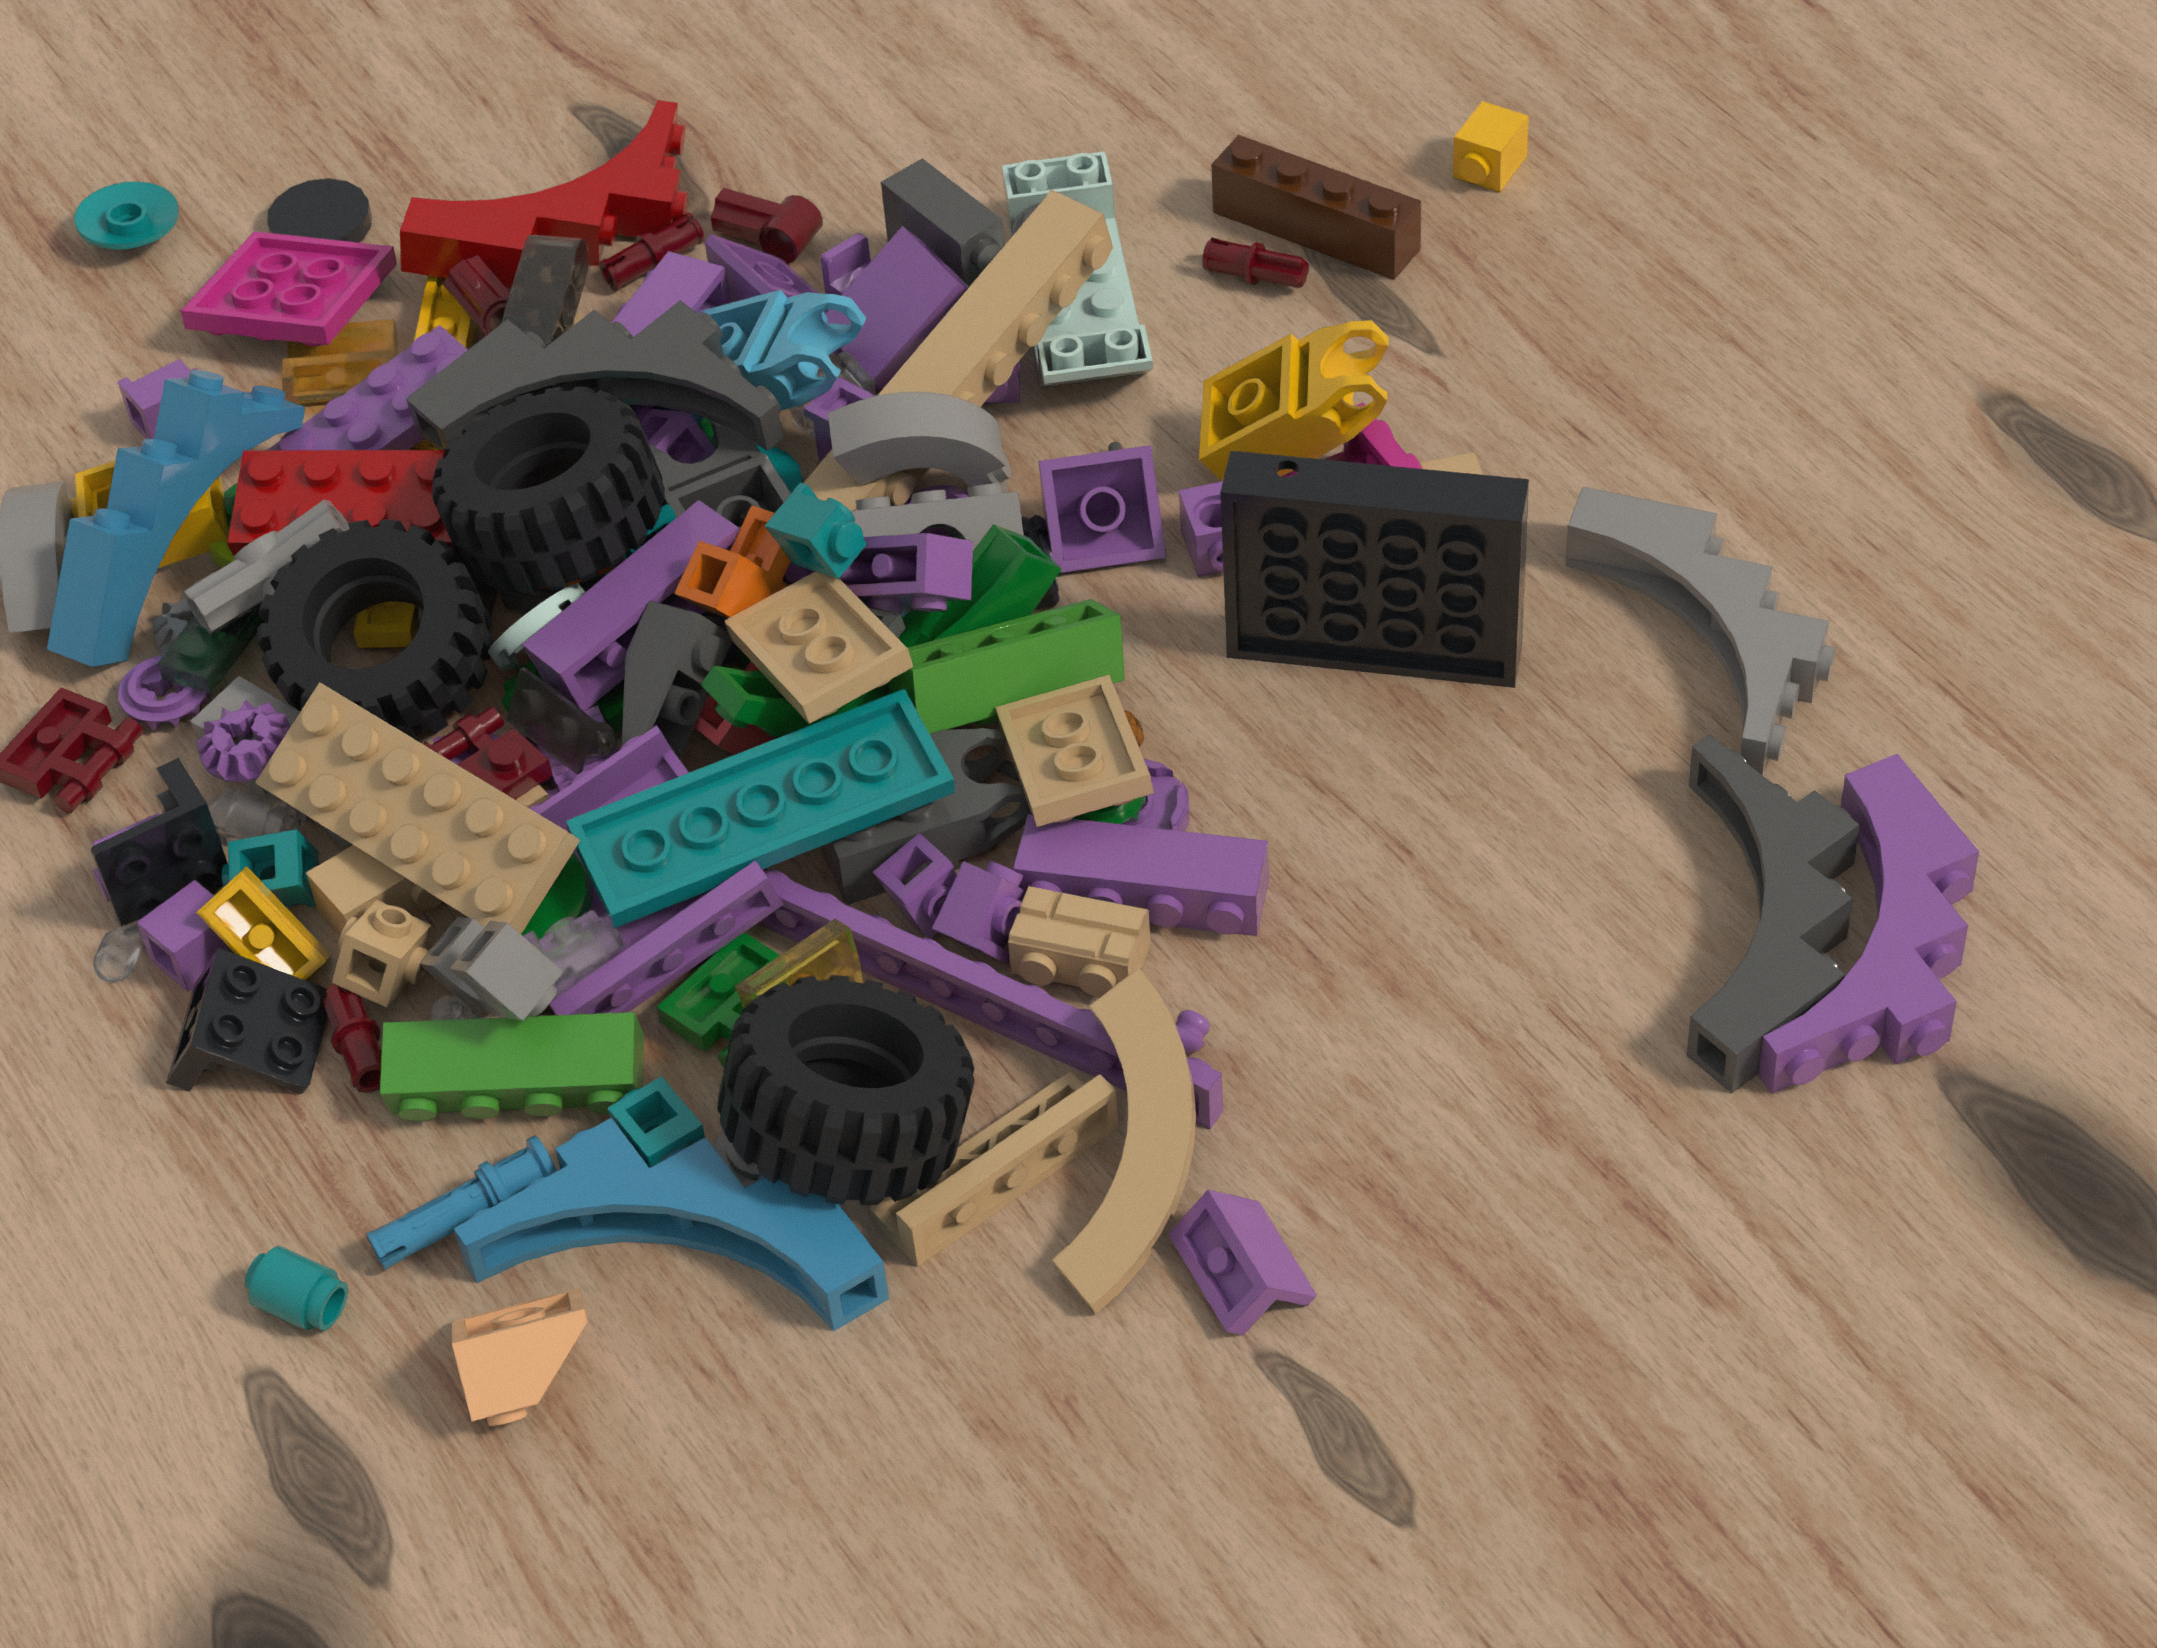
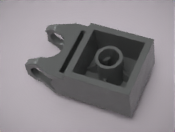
M710 420L713 429L712 441L716 450L712 456L704 461L693 464L680 463L671 459L666 452L656 448L654 445H649L663 478L665 498L662 507L666 504L671 506L676 517L700 500L736 525L740 530L751 505L776 513L791 494L766 453L762 454L754 442L735 429Z
M979 728L940 730L931 733L932 740L954 778L955 793L820 846L846 905L886 893V890L873 874V871L918 833L949 859L954 866L953 870L960 869L959 860L990 850L1007 836L1020 830L1025 825L1027 815L1032 813L1022 786L1006 783L990 785L980 783L1007 760L1005 738L1000 730ZM983 745L993 746L990 753L984 758L977 761H965L966 756L973 749ZM1009 802H1021L1019 808L1007 817L995 818L991 816ZM924 863L920 868H918L902 883L904 885L909 883L914 877H916L920 872H922L926 867H928L927 864Z

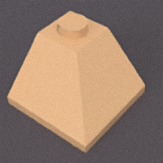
M581 1287L452 1321V1347L471 1422L486 1418L489 1426L507 1424L527 1415L526 1407L539 1403L588 1322Z

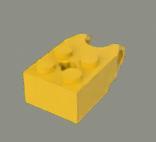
M1372 320L1350 321L1323 327L1299 340L1290 333L1203 381L1199 461L1223 481L1230 451L1318 459L1330 450L1350 441L1381 414L1387 402V391L1380 388L1371 375L1366 374L1376 368L1388 348L1389 337ZM1353 337H1366L1375 344L1370 350L1348 354L1343 349L1344 343ZM1354 392L1368 393L1374 400L1364 406H1354ZM1283 469L1277 472V474L1283 476L1293 470Z

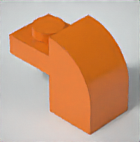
M751 505L730 551L699 540L674 594L699 609L728 619L789 586L782 579L791 560L765 527L775 513Z

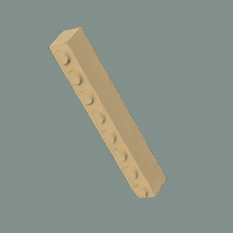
M1051 190L878 395L899 392L938 393L963 399L981 408L994 390L1009 379L1014 366L1030 347L1037 345L1041 341L1046 328L1060 311L1074 301L1078 290L1095 269L1101 268L1106 263L1113 245L1104 214ZM831 450L804 481V484L811 488L818 499L826 501L827 498H833L845 505L850 511H856V500L889 496L890 506H898L904 504L909 499L914 486L929 468H912L898 471L859 486L833 458V451Z

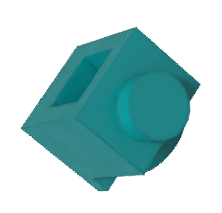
M804 483L798 484L765 525L766 529L793 564L837 579L843 575L867 545L861 527L854 523L855 517L845 505L833 498H827L826 501L818 499L811 488Z
M297 829L229 841L228 864H225L222 868L223 887L245 867H248L285 907L300 904L315 907L316 904L306 872L319 865L318 850Z
M662 1076L642 1088L628 1092L620 1101L608 1107L609 1117L613 1119L649 1168L662 1162L673 1151L685 1149L705 1138L703 1124Z

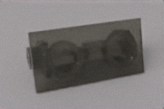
M525 667L520 668L510 702L507 722L577 775L582 773L586 757L599 755L604 757L614 751L617 739L614 736V729L609 724L597 722L561 695L559 687L554 683L544 682Z

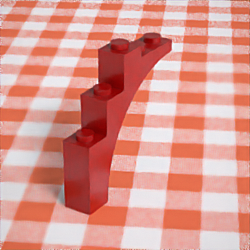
M658 100L647 124L629 146L604 165L570 182L535 193L490 200L449 201L411 197L400 229L401 272L447 278L449 271L461 260L479 255L506 288L526 291L532 270L540 271L544 258L599 266L604 246L613 247L616 234L637 237L645 231L654 233L678 220L682 215L686 214L688 205V192L680 191V169H676L677 158L673 156V154L682 155L686 132L685 125L677 124L678 103Z

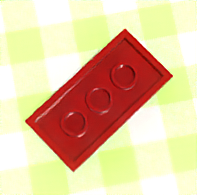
M243 450L227 541L232 556H235L246 545L271 531L279 532L323 500H329L342 513L348 523L368 520L371 527H379L380 520H397L402 522L406 531H408L410 526L417 525L430 531L436 541H445L457 554L432 499L433 476L438 460L443 459L444 450Z

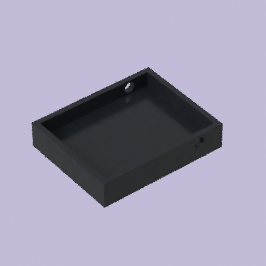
M1230 451L1220 491L1227 658L1515 688L1523 640L1529 479ZM1283 469H1291L1297 472L1291 477H1282L1277 474V472Z

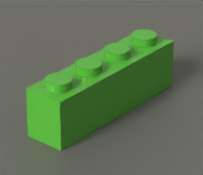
M1089 599L908 647V651L914 667L892 678L888 682L889 694L905 689L929 734L940 730H950L951 728L969 723L978 725L991 724L999 721L995 707L1106 675H1110L1113 684L1124 681L1121 616L1100 603Z
M635 1012L536 1016L534 1018L527 1016L524 1021L503 1017L383 1022L380 1095L393 1115H398L400 1118L408 1121H429L436 1118L437 1113L461 1112L462 1115L474 1119H489L498 1116L500 1110H524L527 1114L534 1116H554L560 1114L562 1108L587 1107L588 1110L595 1113L609 1114L608 1107L620 1101L628 1092L643 1087L644 1032Z

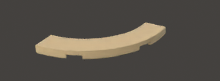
M1140 968L1089 1006L1093 1016L1110 1038L1122 1064L1128 1100L1127 1135L1114 1181L1102 1204L1077 1237L1052 1259L1056 1269L1095 1315L1127 1286L1153 1253L1151 1248L1161 1235L1169 1217L1174 1216L1188 1179L1194 1150L1196 1124L1195 1096L1186 1052L1169 1010L1156 988Z

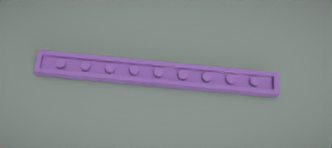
M762 869L784 905L758 922V925L1091 1076L1096 1077L1100 1074L1111 1085L1127 1091L1122 1064L1117 1051L1107 1033L1093 1016L1091 1010L1078 1009L1051 997L1037 986L1024 985L997 973L986 963L970 961L944 949L938 942L932 939L919 938L894 927L881 916L865 914L841 903L835 896L829 893H818L798 884L778 870ZM1187 1058L1194 1084L1196 1123L1211 1129L1223 1112L1222 1073L1214 1070L1201 1059Z

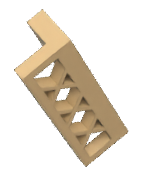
M1071 1071L1067 1072L958 1146L955 1159L950 1168L945 1170L941 1178L922 1191L917 1188V1192L908 1198L894 1202L891 1197H886L880 1204L870 1206V1219L919 1267L1119 1128L1116 1089L1100 1074L1084 1084Z

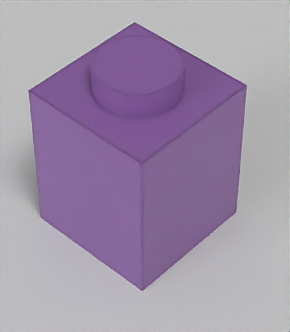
M195 880L137 922L150 960L187 992L194 987V984L218 947L234 953L196 913L214 895Z

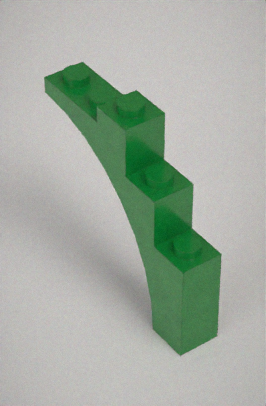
M993 524L973 550L971 600L947 601V611L944 612L911 610L902 617L906 628L898 639L908 648L1031 615L1062 568L1028 537ZM713 666L701 684L718 702L715 710L726 721L739 728H746L748 724L759 726L763 731L775 738L790 734L889 695L887 683L841 706L836 712L808 724L760 670L743 671Z

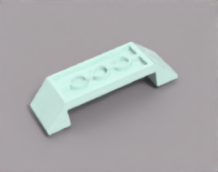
M1105 151L1078 153L1073 156L1044 160H1026L1021 163L1002 165L1011 237L1012 226L1017 216L1028 207L1041 203L1049 192L1054 190L1103 213L1113 245L1106 263L1101 268L1095 269L1078 290L1074 301L1060 311L1046 328L1041 341L1033 346L1040 388L1142 374L1153 369V360L1145 324L1139 325L1116 225L1113 184Z

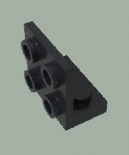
M179 758L156 768L164 788V792L156 795L163 814L100 842L91 848L93 859L118 923L124 931L138 926L137 922L194 880L210 893L223 886L222 868L225 864H228L207 802Z
M218 947L194 984L166 1083L190 1092L203 1071L213 1073L217 1065L221 1064L296 1093H304L311 1082L327 1019V1013L323 1005V1000L327 996V988Z

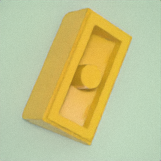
M248 867L239 872L196 912L235 954L300 979L306 980L330 957V953Z

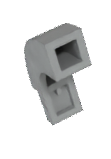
M899 392L862 399L828 413L833 458L859 486L906 469L935 468L957 475L969 487L1001 483L1002 493H1008L1006 480L1012 477V471L1008 458L1002 448L999 423L991 414L971 402L938 393Z
M65 481L12 487L7 489L3 496L0 508V578L8 633L51 628L69 521L74 518Z

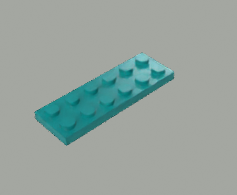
M902 689L566 821L568 832L580 839L575 849L613 928H617L710 891L753 861H756L761 869H765L955 793V782L905 689Z

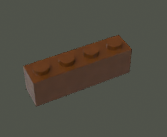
M1238 135L1211 164L1213 213L1393 280L1398 277L1421 250V200Z

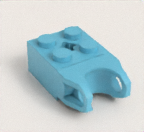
M781 289L698 312V314L701 312L707 313L718 324L723 334V338L720 340L723 354L736 364L743 378L756 388L759 385L767 388L777 399L781 411L801 406L832 388L841 370L831 362L829 355L838 348L852 342L866 321L865 315L852 298L836 294L811 292L787 298ZM824 311H839L849 318L851 324H828ZM819 367L823 370L824 377H817ZM690 413V415L699 425L701 419L704 417Z

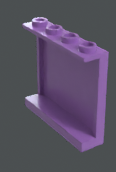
M656 725L645 734L628 740L617 753L592 770H586L578 774L567 787L542 804L534 805L529 809L568 831L566 821L689 772L673 752ZM575 849L573 852L577 855V857H578L579 860L581 861V859H580V857H579V855H578V853H577V851H576V849ZM753 861L710 891L613 928L592 884L593 903L589 915L585 911L583 919L578 924L581 929L571 941L551 953L544 954L563 971L562 975L553 984L557 989V993L549 1005L556 1015L630 1012L784 904L764 871L756 861Z

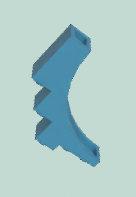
M191 370L189 377L165 379L154 439H144L142 446L118 448L107 509H96L94 516L72 518L69 521L47 650L91 667L127 661L138 617L154 574L174 535L195 503L219 475L243 455V450H249L277 434L302 428L305 407L285 400L286 393L276 388L253 386L252 392L246 393L223 385L224 378L212 372Z
M612 1118L591 1129L578 1132L568 1142L555 1148L560 1170L547 1177L534 1180L524 1190L491 1208L476 1212L468 1221L453 1228L464 1265L476 1283L522 1262L571 1248L633 1242L674 1244L715 1253L763 1272L802 1298L833 1331L889 1299L883 1260L838 1204L825 1202L826 1197L809 1193L808 1197L790 1192L788 1184L779 1180L774 1184L762 1176L757 1182L744 1188L706 1137L685 1149L673 1151L662 1162L649 1168Z

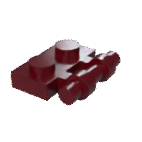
M61 687L0 753V783L40 799L55 784L64 786L53 799L62 811L72 813L82 801L88 802L94 798L103 787L101 780L114 765L122 766L133 754V744L143 734V728L132 718H125L116 729L107 727L112 722L107 705ZM87 748L95 751L84 765L75 762Z
M489 707L475 717L467 714L453 724L454 731L432 745L428 742L422 743L450 761L468 751L472 755L457 765L514 800L553 776L549 759L514 728L496 740L490 737L491 734L504 727V721L494 707Z

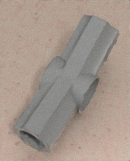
M323 500L279 532L271 531L255 539L234 556L233 562L211 573L185 590L183 596L200 625L212 636L261 606L263 597L266 594L274 595L275 593L270 582L279 568L283 567L288 570L294 563L291 555L304 544L308 549L321 541L318 536L319 534L332 528L337 533L349 530V524L342 513L329 500Z

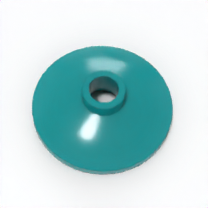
M122 182L103 187L87 196L77 207L74 222L78 234L92 245L106 249H131L150 244L166 235L177 223L179 208L174 195L162 186L148 182Z

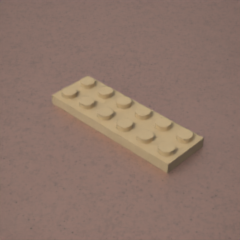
M320 682L255 782L260 787L469 918H474L483 927L490 920L507 922L520 934H522L580 842V839Z

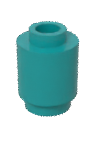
M275 1246L267 1253L259 1254L252 1261L245 1277V1287L249 1290L248 1300L252 1306L304 1330H311L314 1327L322 1331L328 1330L341 1315L348 1297V1285L346 1282L338 1279L335 1270L282 1246Z

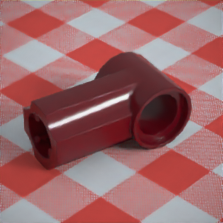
M723 188L716 196L714 209L710 216L713 231L758 243L764 253L781 258L786 264L793 263L823 225L821 212L816 205L802 196H787L780 204Z
M479 255L461 260L449 271V275L443 283L444 287L478 325L485 336L507 319L510 321L521 320L519 329L525 334L528 331L533 332L538 326L535 319L518 302Z

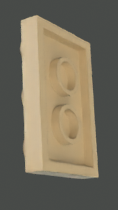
M816 571L724 620L731 640L808 724L836 712L841 706L876 687L887 684L892 678L914 667L908 648L840 579Z
M1110 675L995 707L1000 728L1036 827L1053 822H1065L1081 814L1112 805H1124L1134 799L1154 794L1150 773Z

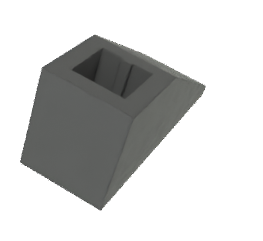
M649 600L625 656L622 746L631 738L643 735L657 725L679 760L681 759L709 695L701 684L713 666H722L732 643L727 631L699 613Z

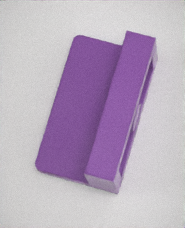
M1207 1190L1168 1233L1226 1332L1244 1335L1276 1300L1308 1306L1317 1296L1264 1208L1256 1200Z

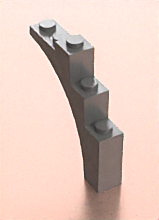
M681 300L634 337L624 325L617 321L611 324L595 310L591 311L548 346L534 332L528 331L525 334L507 319L406 398L417 432L438 450H445L452 439H459L462 436V429L473 420L479 422L485 418L488 410L500 404L503 407L516 402V397L528 393L536 396L544 394L546 389L561 387L565 391H572L574 387H588L596 393L601 390L611 394L627 405L660 406L697 414L738 431L766 451L770 450L784 438L779 418L781 407L775 396L764 386L754 387L743 378L736 364L723 354L720 342L723 334L714 319L705 312L697 314Z
M1708 735L1692 746L1689 787L1720 816L1742 848L1756 883L1760 921L1747 954L1728 981L1714 996L1690 1016L1687 1056L1729 1092L1733 1093L1759 1074L1763 1036L1804 1015L1833 991L1846 975L1826 953L1844 941L1848 935L1853 898L1834 879L1854 865L1859 824L1853 820L1845 809L1833 805L1815 790L1799 802H1796L1782 786L1770 782L1748 765L1741 754L1734 750H1729L1714 737Z

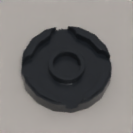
M332 178L316 179L292 186L279 195L268 210L267 224L269 232L274 234L359 243L365 238L371 228L372 212L369 200L361 188L344 180Z

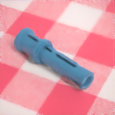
M535 1135L526 1140L525 1148L493 1165L488 1161L479 1164L478 1169L473 1172L475 1177L462 1185L415 1208L400 1218L366 1233L367 1240L372 1244L371 1248L382 1268L387 1270L406 1257L455 1233L453 1228L468 1221L476 1212L499 1204L524 1190L534 1180L557 1172V1169L544 1145Z

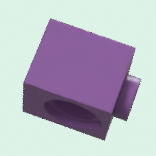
M1223 481L1179 490L1181 533L1198 577L1223 572L1220 498Z

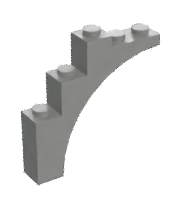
M1582 487L1568 524L1566 566L1608 577L1649 596L1679 616L1709 645L1729 675L1741 708L1743 725L1741 755L1748 765L1764 776L1768 761H1779L1782 755L1787 726L1780 725L1782 717L1792 719L1797 701L1812 703L1818 680L1827 682L1830 680L1836 647L1826 645L1829 621L1777 611L1779 592L1770 590L1772 566L1723 557L1724 538L1715 537L1717 513Z

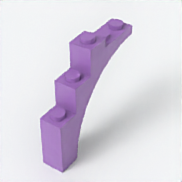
M1898 754L1845 775L1841 807L1859 824L1857 843L1862 849L1874 882L1878 920L1862 956L1841 983L1804 1015L1763 1036L1759 1077L1771 1093L1793 1084H1806L1814 1080L1825 1070L1849 1060L1859 1061L1868 1057L1881 1046L1892 1061L1897 1064L1916 1055L1926 1056L1932 1054L1946 1042L1950 1041L1957 1001L1939 979L1950 974L1956 967L1961 966L1968 925L1951 904L1960 901L1973 891L1979 851Z

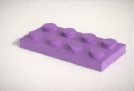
M439 325L431 332L419 336L409 348L391 361L375 368L366 379L344 395L332 399L322 411L302 424V428L284 434L280 441L268 450H410L425 438L417 432L406 398L468 349Z

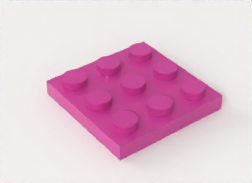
M254 231L181 310L184 327L190 330L207 331L212 335L218 336L233 334L255 337L261 341L285 340L302 342L307 346L313 347L329 345L396 267L397 261L394 246Z

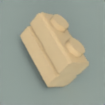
M1028 886L1020 906V913L1017 914L1009 934L1008 946L1011 973L1021 975L1023 979L1035 985H1048L1051 982L1080 987L1091 996L1102 997L1135 970L1143 968L1151 941L1149 910Z

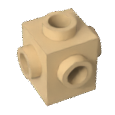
M376 900L359 919L353 916L344 926L337 943V950L340 951L332 983L387 1008L409 983L417 985L426 973V970L419 963L429 951L425 947L432 925L411 916L403 908L387 905Z

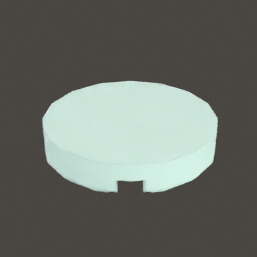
M579 583L564 588L537 605L508 628L492 644L487 652L501 671H507L518 666L519 663L514 656L523 650L525 651L522 644L585 593Z

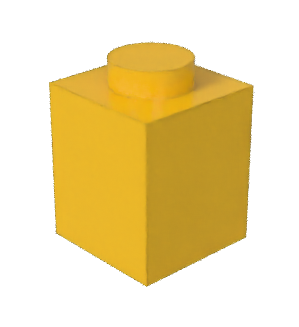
M1482 101L1454 136L1453 177L1500 192L1527 158L1529 116Z

